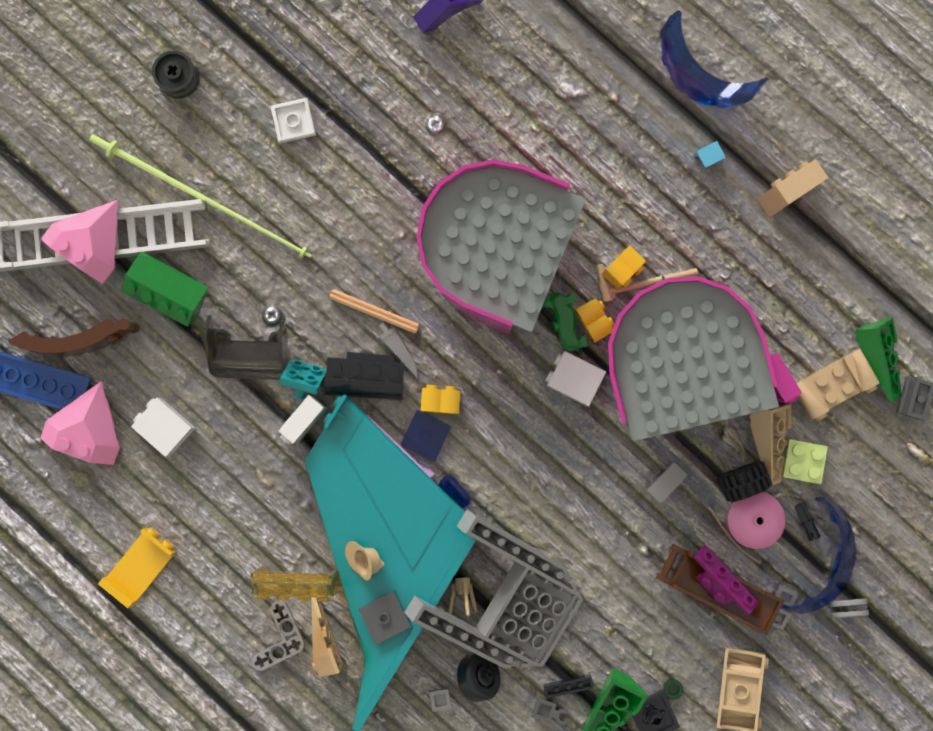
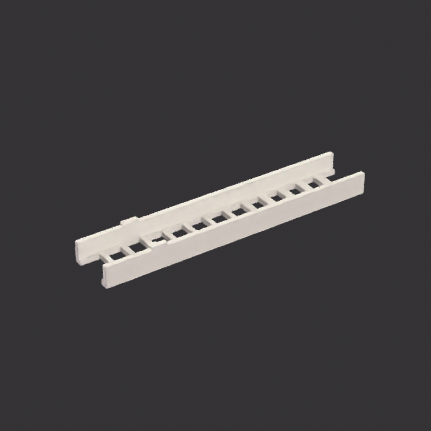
M202 199L117 209V219L127 221L129 248L119 249L117 233L115 258L138 256L140 252L148 255L210 247L209 239L194 241L191 214L194 211L206 210V203ZM183 213L186 242L175 243L173 214ZM77 214L0 222V272L72 264L57 252H55V257H42L40 230L49 229L53 223ZM164 215L167 244L157 245L154 216ZM145 217L148 246L138 247L135 218ZM15 230L18 262H5L2 231ZM34 230L36 259L24 261L21 232Z

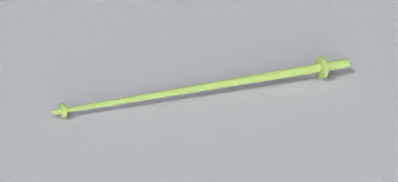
M94 134L90 136L89 141L107 150L106 157L111 159L117 155L300 252L299 257H312L307 252L308 248L305 246L302 249L119 149L120 143L117 140L108 143Z

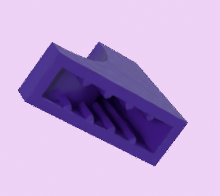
M429 0L413 17L423 33L434 31L455 14L468 7L480 4L483 0Z

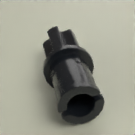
M804 502L796 504L794 508L801 521L800 525L804 527L809 541H814V537L815 540L820 538L821 535L814 523L815 519L811 517Z

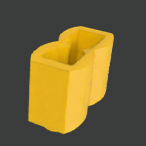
M629 245L602 275L616 289L619 290L622 286L626 288L633 281L630 277L633 274L638 276L644 269L642 265L646 260Z
M596 298L575 309L580 322L593 343L611 334L615 325L612 318H607L604 311L606 308L601 300L598 301Z
M426 385V388H422L420 411L459 414L461 391H458L457 387L454 386L438 389V385Z

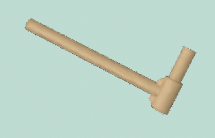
M604 264L596 265L603 303L613 301L615 294L649 287L662 281V276L632 282L626 288L622 286L618 290L602 275L605 271ZM695 268L664 276L669 278L698 276V270Z

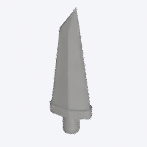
M384 322L377 327L383 333L378 338L401 362L405 363L408 370L418 379L417 366L395 327L388 329Z

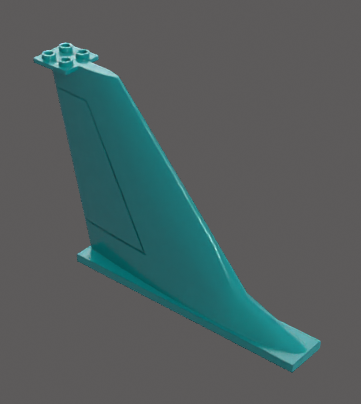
M343 395L336 399L333 405L336 408L332 413H328L323 420L325 424L324 430L305 459V464L365 660L355 719L352 726L353 730L360 731L423 627L412 622L408 617L412 627L376 645L358 609L392 591H395L404 611H406L414 596L436 606L476 539L465 534L457 527L465 511L350 401L349 396ZM350 541L358 543L363 548H374L384 562V567L373 574L368 581L364 580L354 571L347 561L345 548L346 544Z

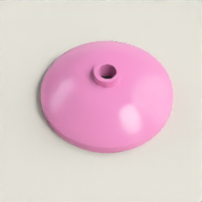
M761 492L752 497L732 502L727 514V525L731 535L738 543L748 548L762 549L774 544L782 535L785 528V513L776 498L768 493ZM758 517L762 518L761 524H757L756 522Z

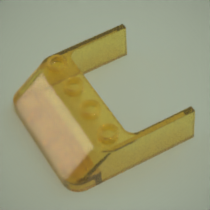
M263 565L251 572L250 581L253 595L257 596V599L267 600L269 596H275L277 600H289V597H297L298 601H309V598H317V601L325 602L329 601V598L334 597L339 591L337 568L329 574L266 572L267 565Z

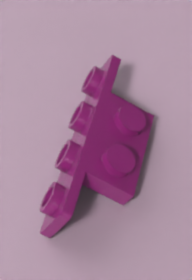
M706 545L702 546L695 554L694 559L702 566L704 571L699 573L696 579L722 607L734 601L746 615L751 614L758 604L756 598Z

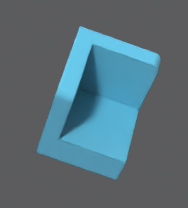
M717 141L696 151L694 154L695 158L699 157L704 168L713 164L717 165L726 158Z

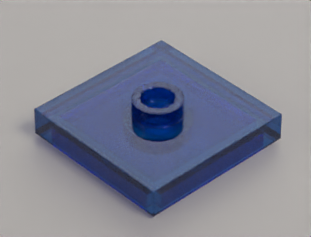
M417 410L400 445L435 461L451 426Z

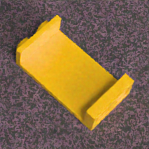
M151 527L143 528L140 531L142 534L109 575L102 578L98 585L127 608L134 606L177 552L173 549L174 545L170 541L162 540L159 537V533Z

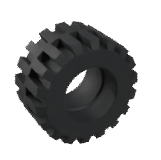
M760 461L730 470L718 478L727 502H735L766 491L773 485L764 462Z

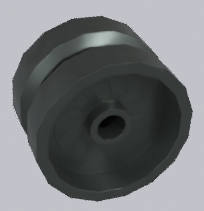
M167 51L160 54L154 61L152 67L153 79L167 96L183 99L192 95L199 84L198 70L191 59L184 53Z

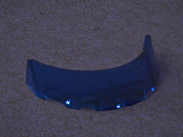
M678 10L670 15L660 31L663 55L661 58L671 75L670 79L681 92L686 93L689 98L703 105L708 104L718 106V108H727L751 101L769 80L767 77L749 83H733L721 80L705 71L692 57L684 41L681 26L682 12Z
M816 497L815 501L829 507L831 520L839 526L841 543L827 587L815 598H806L800 605L788 606L782 604V608L799 614L816 611L836 599L848 584L855 566L856 543L852 527L842 510L834 502L824 497Z

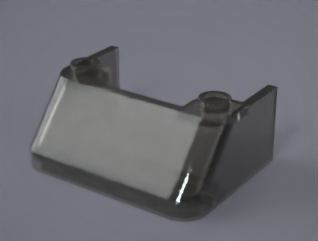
M212 315L207 316L202 338L209 373L217 378L280 380L287 367L288 336L285 318H281L279 331L269 334L268 341L231 340L230 334L223 329H214Z

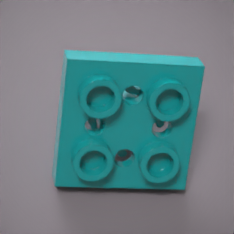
M291 359L280 377L279 384L294 388L295 398L305 399L306 392L317 395L326 377V369L318 365H310L300 360Z

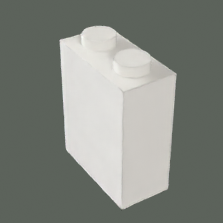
M564 351L562 355L558 354L554 362L557 366L554 372H549L545 380L548 382L547 387L588 407L606 371Z
M308 395L278 430L282 434L280 438L287 444H299L328 408L314 396Z
M153 398L147 403V409L133 419L134 424L131 427L162 455L170 457L193 432L195 427L162 398Z

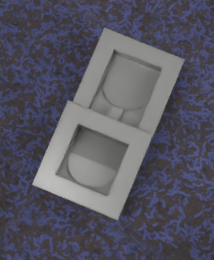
M672 462L646 489V492L658 504H661L688 475L675 462Z
M779 584L774 595L784 600L772 626L783 630L791 615L790 610L798 596V592Z

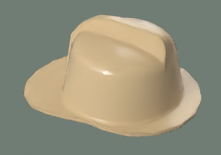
M354 541L346 544L345 555L351 568L364 580H370L373 574L384 567V562L374 548H363Z

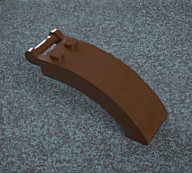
M105 319L86 331L67 337L41 338L38 334L31 336L24 331L8 341L15 347L43 354L58 356L79 355L96 351L111 343L113 345L123 340V336L130 332L138 333L140 326L138 323L130 322L128 319H121L114 324L111 320Z
M672 544L670 548L672 550L661 572L657 574L656 579L715 608L766 636L768 635L784 600L734 575L756 598L758 604L749 615H746L734 601L722 607L696 579L698 574L703 572L704 569L694 559L695 554ZM680 553L682 557L671 579H669L667 576Z

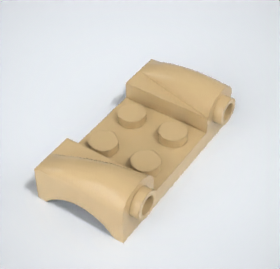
M861 349L845 355L796 382L802 392L798 395V398L804 408L807 419H816L817 421L827 417L826 413L832 407L860 392L866 391L870 393L878 388L876 385L880 383Z
M725 647L717 728L740 731H757V728L761 729L762 717L759 716L763 674L764 669H768L769 660L766 658L765 653Z

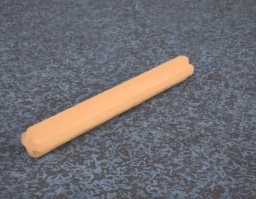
M335 289L331 291V300L409 332L417 333L418 323Z

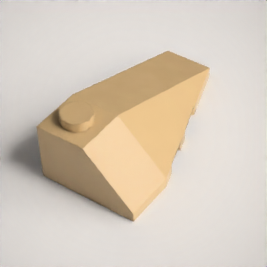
M788 403L785 405L778 404L779 407L749 414L751 430L760 461L764 462L773 485L780 483L783 475L785 458L782 454L785 446L787 447L788 440H785L787 429L791 428V404L788 405Z
M314 593L311 596L314 660L312 667L315 673L318 672L319 677L340 673L344 665L318 593Z

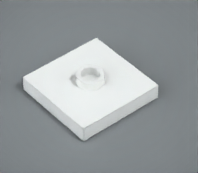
M308 98L270 106L279 144L316 136Z

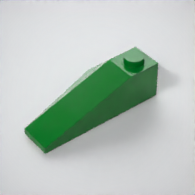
M892 317L863 325L856 330L855 334L859 348L870 364L890 402H894L901 396L900 373L895 367L899 358L898 354L894 353V342H897V333Z
M612 668L582 731H615L619 726L622 727L632 715L635 716L640 711L648 694L629 675Z

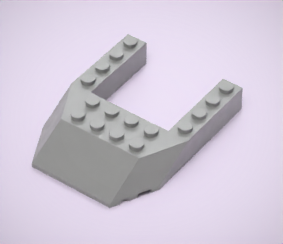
M467 509L457 527L465 534L515 561L476 627L417 596H414L405 614L412 622L504 669L511 668L512 666H520L521 668L529 666L543 667L582 603L583 598L577 591L574 582L570 579L568 571L563 565Z

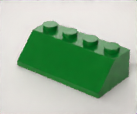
M140 252L126 273L120 291L188 327L198 318L209 287L146 253Z

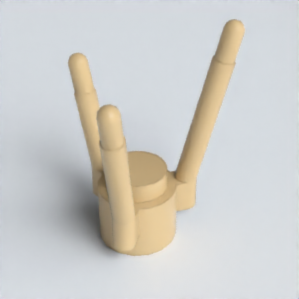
M470 578L455 579V584L451 585L452 592L448 613L452 615L457 591L458 595H464L466 616H470L468 594L470 595L474 613L477 614L478 610Z

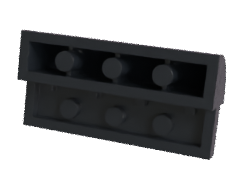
M327 357L325 394L403 400L405 363Z

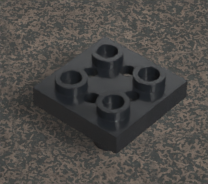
M663 689L649 695L640 711L635 716L632 715L639 731H673L680 727Z

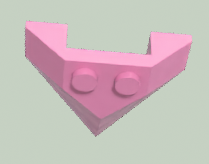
M119 200L53 223L41 240L77 268L104 284L115 270L118 226L117 208L119 207Z
M100 381L46 420L41 439L53 450L89 463L115 464L121 446L115 433V425L108 399H106L103 381Z

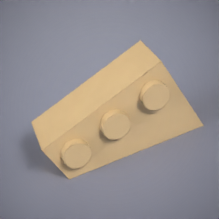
M816 159L810 163L808 161L803 162L797 167L798 171L795 172L793 169L785 174L783 181L781 178L770 184L772 188L757 199L769 218L829 178Z

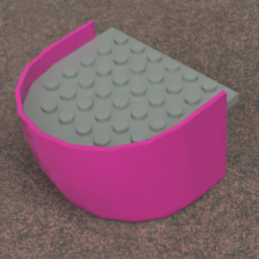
M494 159L464 165L441 180L422 206L416 235L422 266L445 299L474 321L509 335L513 326L531 333L586 198L568 192L569 183L524 165Z
M698 276L666 278L638 292L618 314L608 342L609 372L622 423L628 422L633 441L779 407L774 387L778 386L765 334L751 306L728 286Z

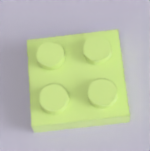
M788 439L782 477L822 484L828 446Z

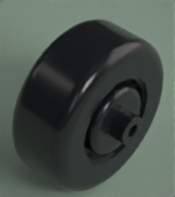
M475 653L465 656L457 668L458 686L462 694L470 701L480 702L492 699L500 688L501 677L498 665Z

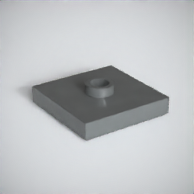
M395 591L358 609L376 645L412 627Z

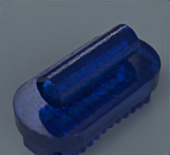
M446 475L440 480L438 486L462 509L470 504V495L453 476Z

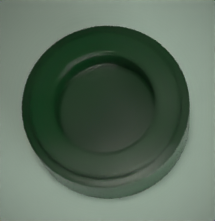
M670 678L664 682L663 690L668 698L677 699L683 693V686L677 679Z

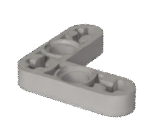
M284 600L275 601L270 608L271 615L283 641L253 656L251 663L253 668L258 671L265 670L300 653L305 647L303 635L289 605ZM276 604H279V606H284L282 613L284 616L286 614H288L289 616L287 618H284L281 622L279 621V618H281L282 615L280 612L275 611V609L277 608ZM286 621L293 624V630L290 632L284 631L282 627ZM295 639L296 642L300 641L299 649L293 647L289 649L290 654H288L287 647L293 643V640ZM277 647L281 648L284 652L281 658H277L273 654V650ZM266 652H269L273 662H270V659L263 663L264 666L256 663L258 656L263 659L268 656Z

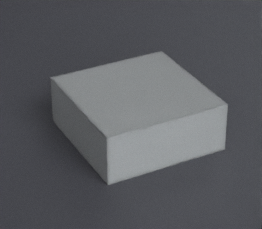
M448 687L429 691L433 712L452 708Z

